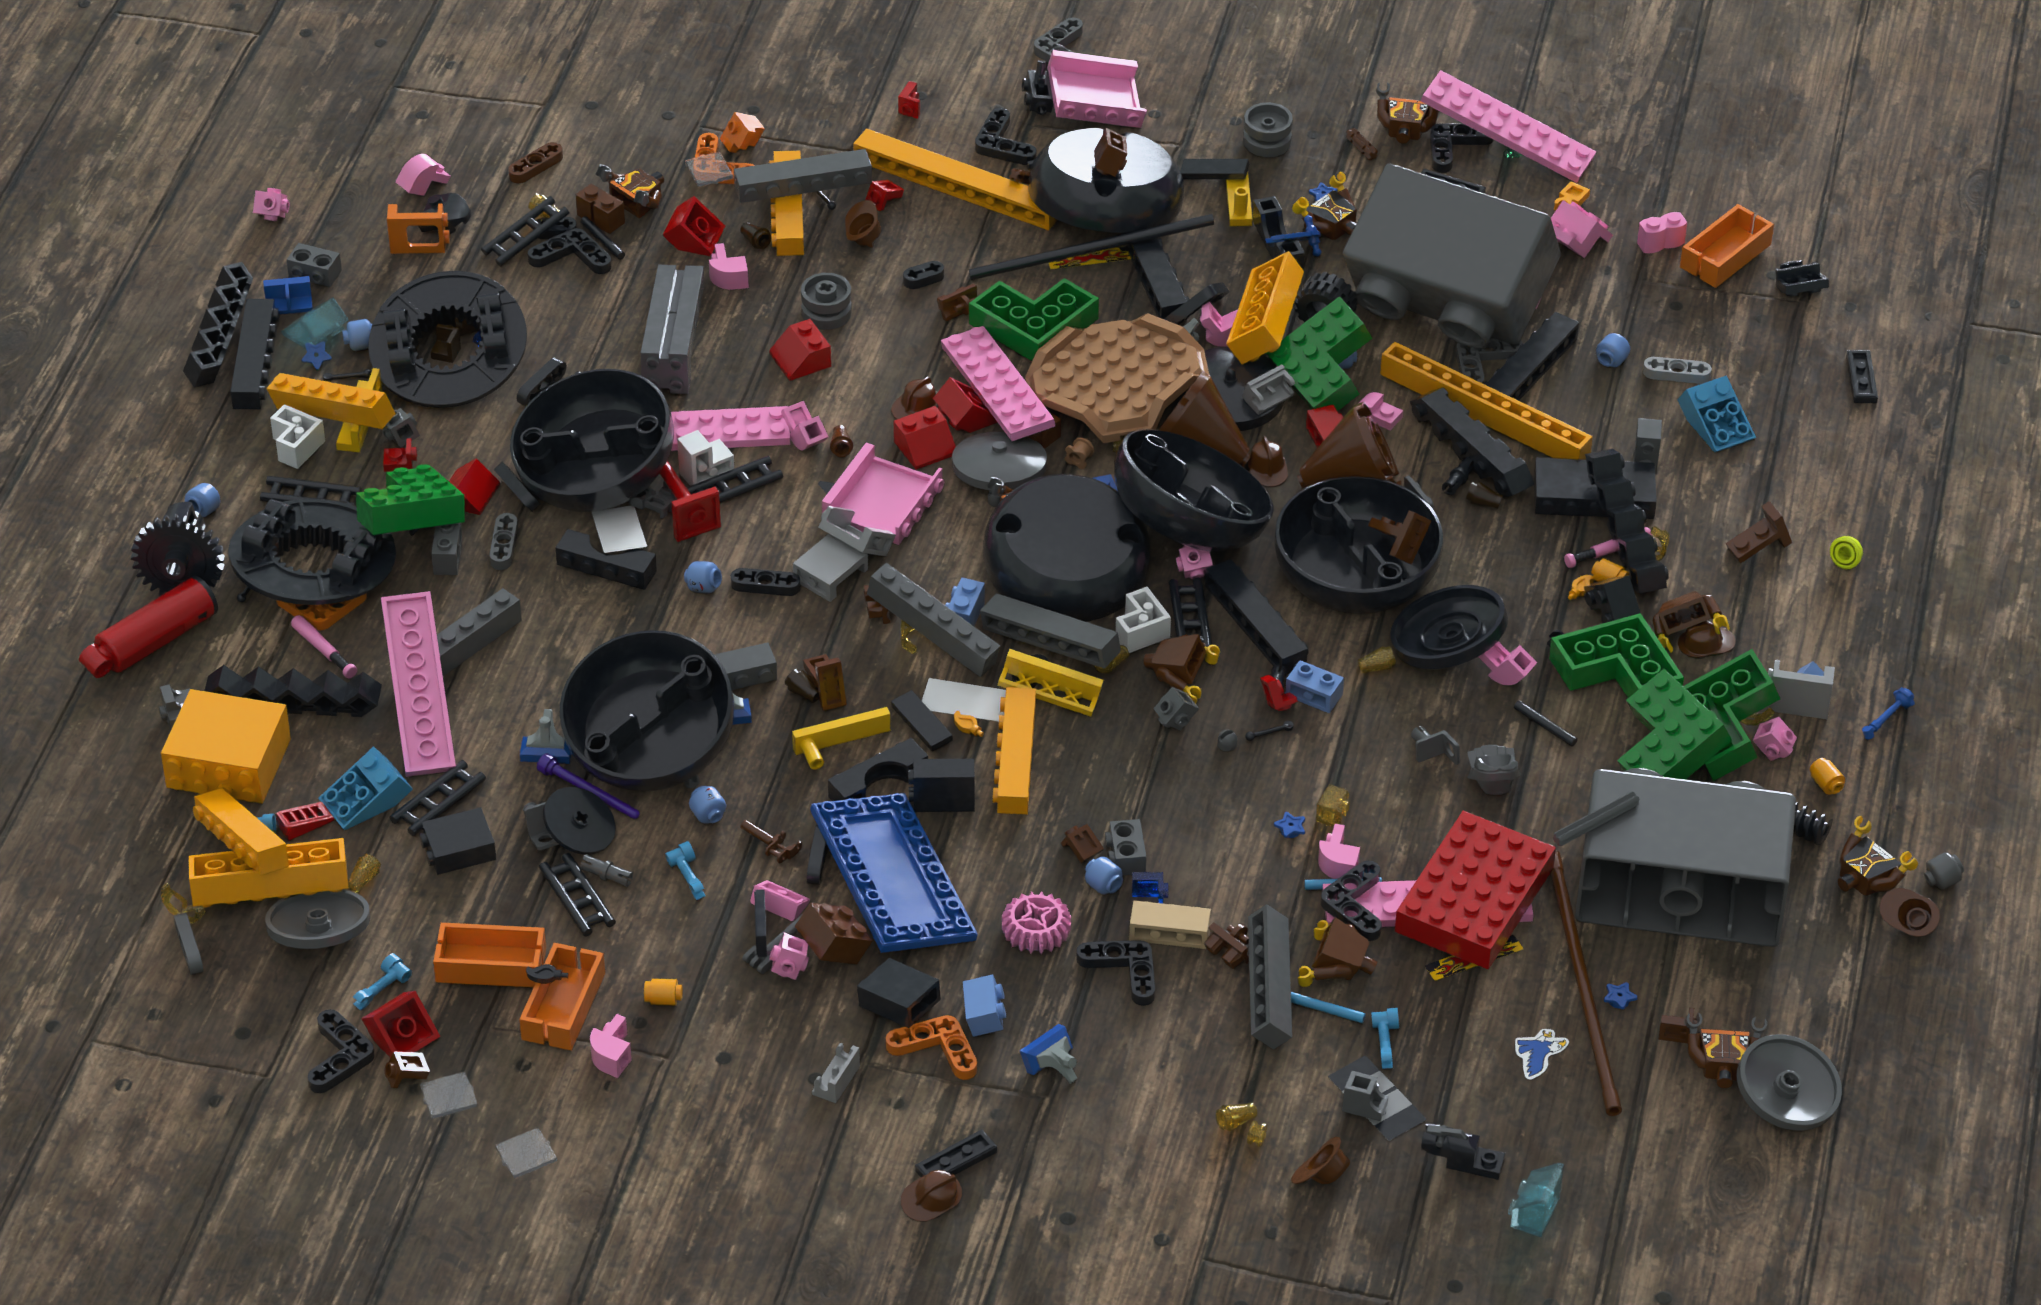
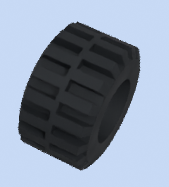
M1327 272L1322 274L1316 273L1308 278L1294 301V305H1296L1295 312L1299 313L1298 318L1305 323L1340 296L1355 313L1356 305L1358 304V299L1355 298L1356 293L1351 290L1352 286L1344 282L1343 278H1338L1335 274L1329 275Z

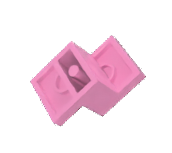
M1563 200L1551 217L1557 241L1583 258L1587 256L1599 237L1609 242L1613 236L1607 230L1609 227L1591 212L1588 213L1583 210L1581 206L1573 201L1571 204H1568Z

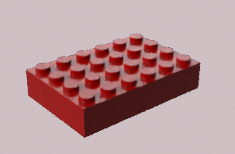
M1462 811L1397 909L1394 932L1489 970L1553 870L1556 847Z

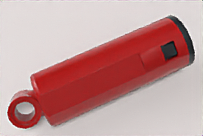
M193 576L97 634L94 644L89 645L81 652L79 662L95 678L105 676L110 670L119 673L216 614L218 612V603L214 593L200 577Z

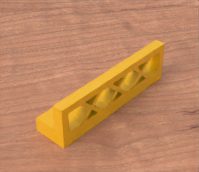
M373 368L369 381L359 380L356 387L382 392L380 369ZM343 422L336 442L337 450L360 452L369 427Z
M1009 649L997 686L1003 688H1032L1030 684L1036 682L1043 686V689H1036V699L1091 717L1104 680ZM1007 673L1018 676L1020 681L1013 682L1005 678ZM1054 691H1063L1067 696L1063 698L1058 697L1054 694ZM1084 698L1090 700L1091 704L1089 707L1079 704L1077 699Z

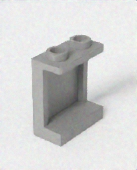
M828 506L823 512L819 524L820 529L862 553L887 556L896 534L888 530L865 527L863 532L856 529L850 524L855 514L851 509Z
M828 534L793 563V573L800 577V585L831 602L837 597V585L857 569L862 572L868 570V553H862L833 535Z
M1775 660L1774 669L1769 668L1768 674L1774 682L1780 700L1769 705L1767 711L1827 719L1835 667L1825 666L1823 676L1779 670L1780 661Z

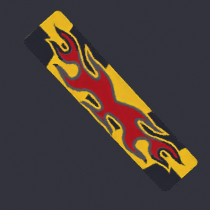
M1120 247L1049 262L1050 269L1129 260L1131 258L1126 247Z
M1510 935L1496 959L1523 950V947L1514 935ZM1452 955L1427 964L1425 968L1434 980H1438L1478 965Z

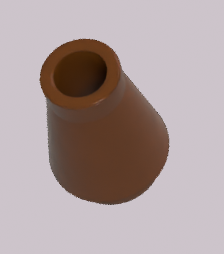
M842 425L834 427L830 443L831 451L838 457L849 455L853 449V442L847 433L846 427Z

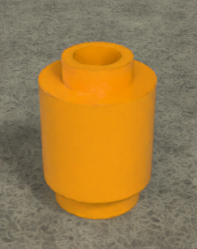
M1605 558L1601 559L1600 562L1596 561L1591 571L1593 580L1597 582L1608 578L1629 576V572L1625 571V567Z
M1819 758L1810 766L1811 777L1825 794H1837L1843 789L1845 777L1830 760Z
M652 979L651 981H645L644 1002H650L651 1005L676 1006L677 1000L682 1001L683 987L678 985L677 979Z

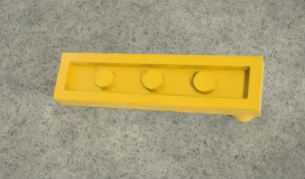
M1247 172L1245 179H1225L1229 226H1252L1249 177Z
M887 707L794 730L792 731L793 750L796 755L804 753L811 769H819L824 765L819 749L891 731L890 712Z

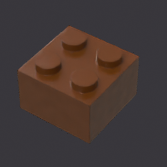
M810 903L795 925V928L817 957L824 961L857 965L873 942L867 934L866 928L853 916V911L843 905L833 906L826 903Z

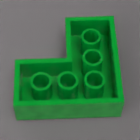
M1065 278L1036 300L1030 299L999 280L969 303L970 325L973 327H985L992 338L1033 361L1037 350L1066 326L1084 329L1099 319V298Z
M1339 296L1282 339L1281 345L1276 351L1272 353L1267 352L1266 354L1276 367L1280 365L1285 367L1284 369L1295 381V384L1291 387L1311 410L1334 405L1336 410L1339 411L1360 394L1352 380L1338 364L1373 338L1365 324Z
M422 464L414 469L395 468L392 472H386V489L367 488L364 492L356 493L357 521L373 535L465 522L464 494L430 465Z
M1641 613L1551 638L1549 659L1570 691L1616 679L1629 698L1663 669L1683 686L1684 676Z
M1753 649L1683 686L1724 724L1732 739L1728 745L1704 764L1713 781L1758 758L1750 739L1739 722L1780 700L1774 682Z
M1663 669L1626 700L1634 716L1651 732L1617 761L1623 771L1632 768H1645L1656 771L1664 777L1687 779L1728 745L1732 739L1724 724L1672 675Z

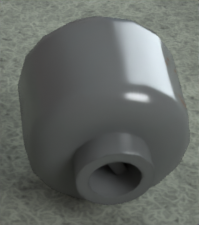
M1944 852L1926 862L1927 872L1924 873V877L1931 887L1935 885L1938 889L1944 890L1961 881L1964 867L1955 854L1951 855L1948 852Z

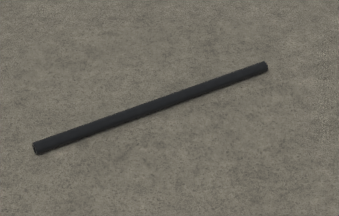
M1209 214L968 269L971 280L1155 239L1214 225L1213 215Z

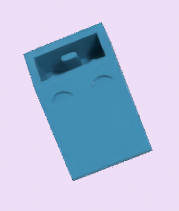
M1727 375L1688 388L1677 399L1687 421L1714 452L1756 438Z
M373 746L318 799L323 802L344 830H347L395 807L413 788L393 764Z

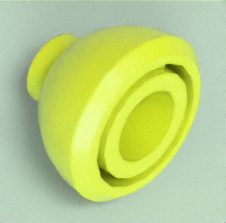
M1839 537L1830 546L1832 561L1842 569H1852L1862 559V546L1853 537Z

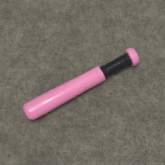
M1645 527V532L1652 535L1651 530ZM1611 539L1575 555L1571 553L1564 556L1565 564L1568 568H1573L1576 566V563L1617 552L1619 550V543L1617 540Z
M298 615L292 619L291 626L329 661H333L343 670V675L346 678H352L356 675L357 667L345 661L339 655V652L303 616Z

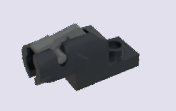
M1429 1122L1426 1124V1132L1423 1134L1421 1150L1432 1155L1447 1158L1446 1168L1499 1180L1505 1160V1153L1479 1147L1480 1135L1466 1133L1461 1129H1454L1445 1125L1441 1126Z

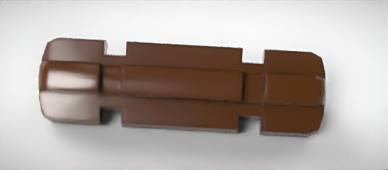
M1356 128L1346 131V138L1368 160L1377 158L1378 150Z
M1016 168L1011 170L1010 180L1029 184L1030 172Z

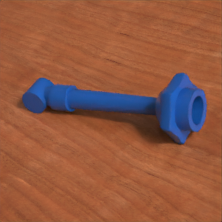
M1901 687L1893 692L1896 702L1880 717L1871 722L1869 726L1862 728L1865 739H1872L1874 732H1877L1881 725L1900 706L1907 709L1915 705L1914 695L1909 689Z

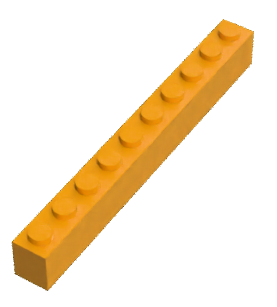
M867 128L853 143V151L866 149L873 168L1046 230H1050L1057 221V219L1038 208L1032 201L1027 185Z
M1394 342L1382 353L1380 375L1421 395L1432 390L1444 388L1449 393L1448 398L1453 402L1458 401L1469 411L1468 416L1471 419L1479 420L1485 426L1541 453L1557 459L1586 460L1585 454L1591 453L1593 436L1397 342Z

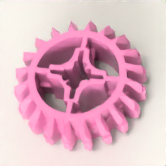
M1031 891L1030 895L1026 896L1021 893L1019 899L1013 898L1011 904L1006 905L1005 911L1002 914V930L1006 941H1010L1012 947L1019 946L1020 951L1029 949L1031 954L1034 950H1039L1042 954L1043 950L1047 949L1052 952L1054 946L1060 947L1062 942L1067 940L1068 934L1071 931V915L1068 912L1067 905L1062 904L1060 898L1054 899L1052 894L1044 896L1041 891L1039 895H1034Z

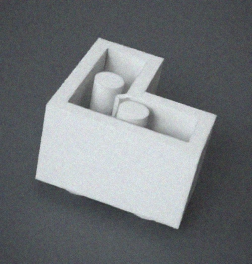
M285 404L270 418L273 439L276 440L278 461L298 469L325 442L323 420Z
M699 430L677 438L679 473L690 486L734 469V455L720 439L709 443Z
M1144 587L1126 594L1125 615L1116 617V632H1118L1119 643L1128 654L1170 638L1171 617L1150 589Z

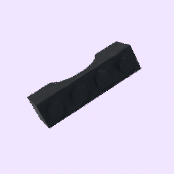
M1272 196L1253 200L1252 221L1271 258L1274 259L1289 251L1304 270V251L1297 238L1273 244L1266 243L1265 239L1271 238V236L1287 234L1282 209L1276 197Z
M567 529L555 547L556 561L559 566L643 590L646 589L657 572L656 554L636 548L618 555L603 554L591 546L590 535Z
M909 738L828 779V797L832 801L865 798L868 787L882 779H899L909 783L908 770H913V759H928V755L912 738Z

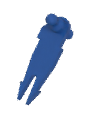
M1310 215L1304 217V222L1307 226L1306 232L1276 235L1265 239L1266 243L1269 244L1296 238L1298 241L1308 240L1309 245L1312 246L1313 255L1316 257L1321 255V250L1319 249V237L1321 235L1316 226L1313 225V218Z

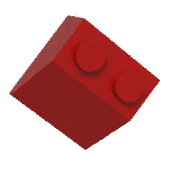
M693 196L676 207L663 236L680 251L710 256L725 225Z
M811 319L790 325L769 350L770 355L789 381L831 367V346Z
M951 377L933 397L934 401L939 405L937 409L950 419L949 424L958 431L963 429L971 433L997 423L973 388Z
M936 406L893 421L894 442L915 470L952 457L956 446L947 420Z
M416 991L404 992L361 1018L373 1041L390 1058L393 1052H416L440 1037Z

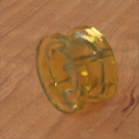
M1253 1120L1248 1132L1247 1143L1252 1144L1255 1142L1258 1147H1261L1266 1136L1267 1124L1259 1125L1258 1121Z

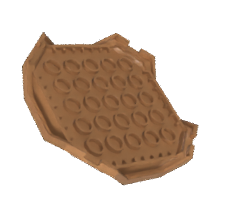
M1147 313L1133 321L1118 320L1092 324L1084 329L1066 326L1037 350L1025 380L1045 407L1083 421L1103 443L1121 441L1120 436L1127 435L1136 430H1156L1165 408L1191 387L1202 371L1208 375L1209 371L1203 347L1184 327Z

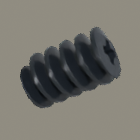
M1796 801L1794 820L1796 836L1802 837L1805 835V840L1811 841L1814 839L1816 845H1821L1829 834L1833 819L1826 822L1825 813L1816 818V809L1807 814V805L1798 810L1799 802Z

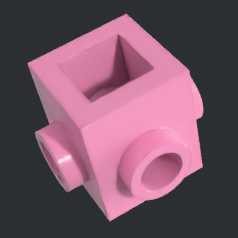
M267 188V192L255 191L253 213L264 215V220L277 221L278 217L285 218V213L289 211L290 202L287 199V195L281 194V189Z
M1186 545L1179 549L1180 557L1176 558L1179 572H1184L1185 578H1202L1206 574V568L1213 566L1209 551L1195 549Z
M1777 717L1761 723L1753 741L1767 758L1773 761L1790 755L1797 737L1781 718Z
M784 933L779 945H774L769 957V960L773 961L771 971L782 977L796 980L799 971H805L809 957H807L808 943L803 939Z

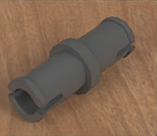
M588 854L583 857V860L592 865L581 862V870L598 875L601 880H611L625 887L631 884L628 879L622 878V876L633 879L632 871L617 867L609 860L604 862Z

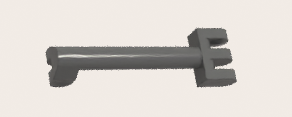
M802 915L767 945V957H758L756 955V946L754 945L743 955L742 960L746 963L750 962L751 967L757 968L759 973L764 974L772 967L773 961L769 960L773 946L779 945L784 933L794 936L798 932L795 925Z

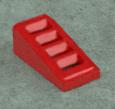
M323 802L275 813L277 826L288 841L334 821V817ZM321 811L323 815L318 816L317 812Z

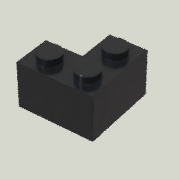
M1630 576L1608 578L1584 586L1585 601L1591 610L1601 609L1602 623L1640 613Z

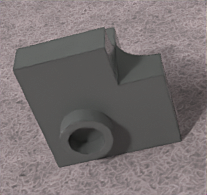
M170 684L160 686L163 706H159V712L162 721L167 720L170 732L191 688L174 690L170 687Z
M1352 1071L1344 1089L1342 1111L1381 1121L1389 1096L1379 1091L1378 1077Z

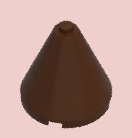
M1202 371L1158 430L1179 434L1201 442L1244 467L1251 457L1247 454L1250 449L1211 376Z
M1365 402L1358 403L1350 409L1299 469L1300 474L1297 475V478L1302 488L1324 480L1350 476L1377 478L1402 486L1401 480L1398 482L1394 480V476L1399 474L1395 460L1378 423L1375 424L1373 419L1368 417L1372 415V412Z

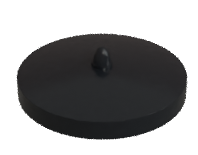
M1229 347L1204 350L1209 375L1240 431L1260 427L1271 421L1281 411L1285 401L1258 415L1242 398L1248 382L1276 368L1268 357L1261 355L1254 362L1248 361L1241 364ZM1186 391L1175 400L1176 404L1180 401V399L1183 397Z
M1476 585L1451 586L1428 593L1409 604L1395 619L1391 627L1390 637L1397 656L1404 663L1422 669L1448 668L1475 659L1493 647L1506 630L1508 616L1501 597L1494 591Z

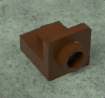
M1088 824L1080 828L1077 825L1070 828L1064 833L1066 837L1061 842L1063 847L1070 846L1080 863L1096 856L1104 849Z
M1689 1007V1020L1692 1024H1697V1019L1694 1018L1695 1008ZM1662 1015L1658 1040L1688 1044L1687 1033H1690V1029L1684 1023L1685 1018Z
M393 1052L389 1062L385 1065L384 1072L391 1088H398L402 1078L427 1079L430 1070L423 1053Z

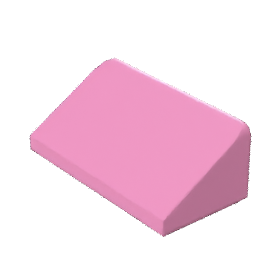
M768 880L754 886L750 900L755 905L754 892L765 889V910L790 921L797 919L810 902L809 898Z

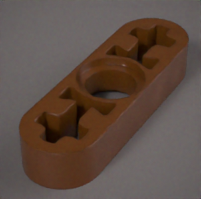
M556 142L547 143L512 163L508 168L510 181L518 184L524 183L563 159L562 146ZM535 161L541 162L539 164H531V162Z

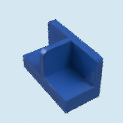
M309 276L263 280L265 299H274L275 308H279L280 314L313 311Z

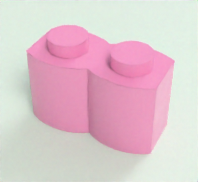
M1671 212L1660 218L1650 217L1644 219L1639 223L1637 244L1643 253H1655L1664 248L1679 247L1685 243L1687 221L1679 212Z

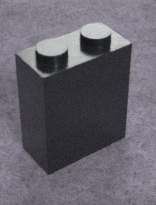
M913 759V770H908L909 785H914V787H909V802H914V812H975L974 759Z
M481 807L422 822L423 833H419L422 848L427 847L426 857L429 866L434 865L437 875L496 860L495 842Z
M888 958L883 964L878 966L874 972L857 986L860 1007L907 1028H910L941 1000L939 979L891 958Z

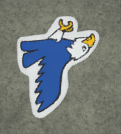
M1542 1029L1535 1037L1516 1038L1515 1051L1519 1057L1523 1058L1525 1077L1527 1079H1534L1541 1075L1548 1067V1057L1563 1051L1568 1046L1569 1040L1567 1038H1555V1032L1551 1029Z

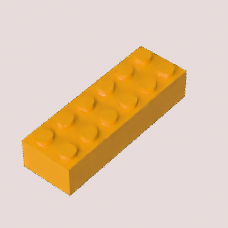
M1289 251L1251 270L1226 343L1241 364L1248 361L1254 362L1261 355L1276 351L1281 345L1304 273Z
M344 838L287 844L289 866L263 875L250 868L234 851L189 856V882L193 907H210L213 904L220 903L236 904L239 901L245 900L262 901L265 898L271 897L288 898L291 895L297 894L313 895L317 892H339L343 889H348Z

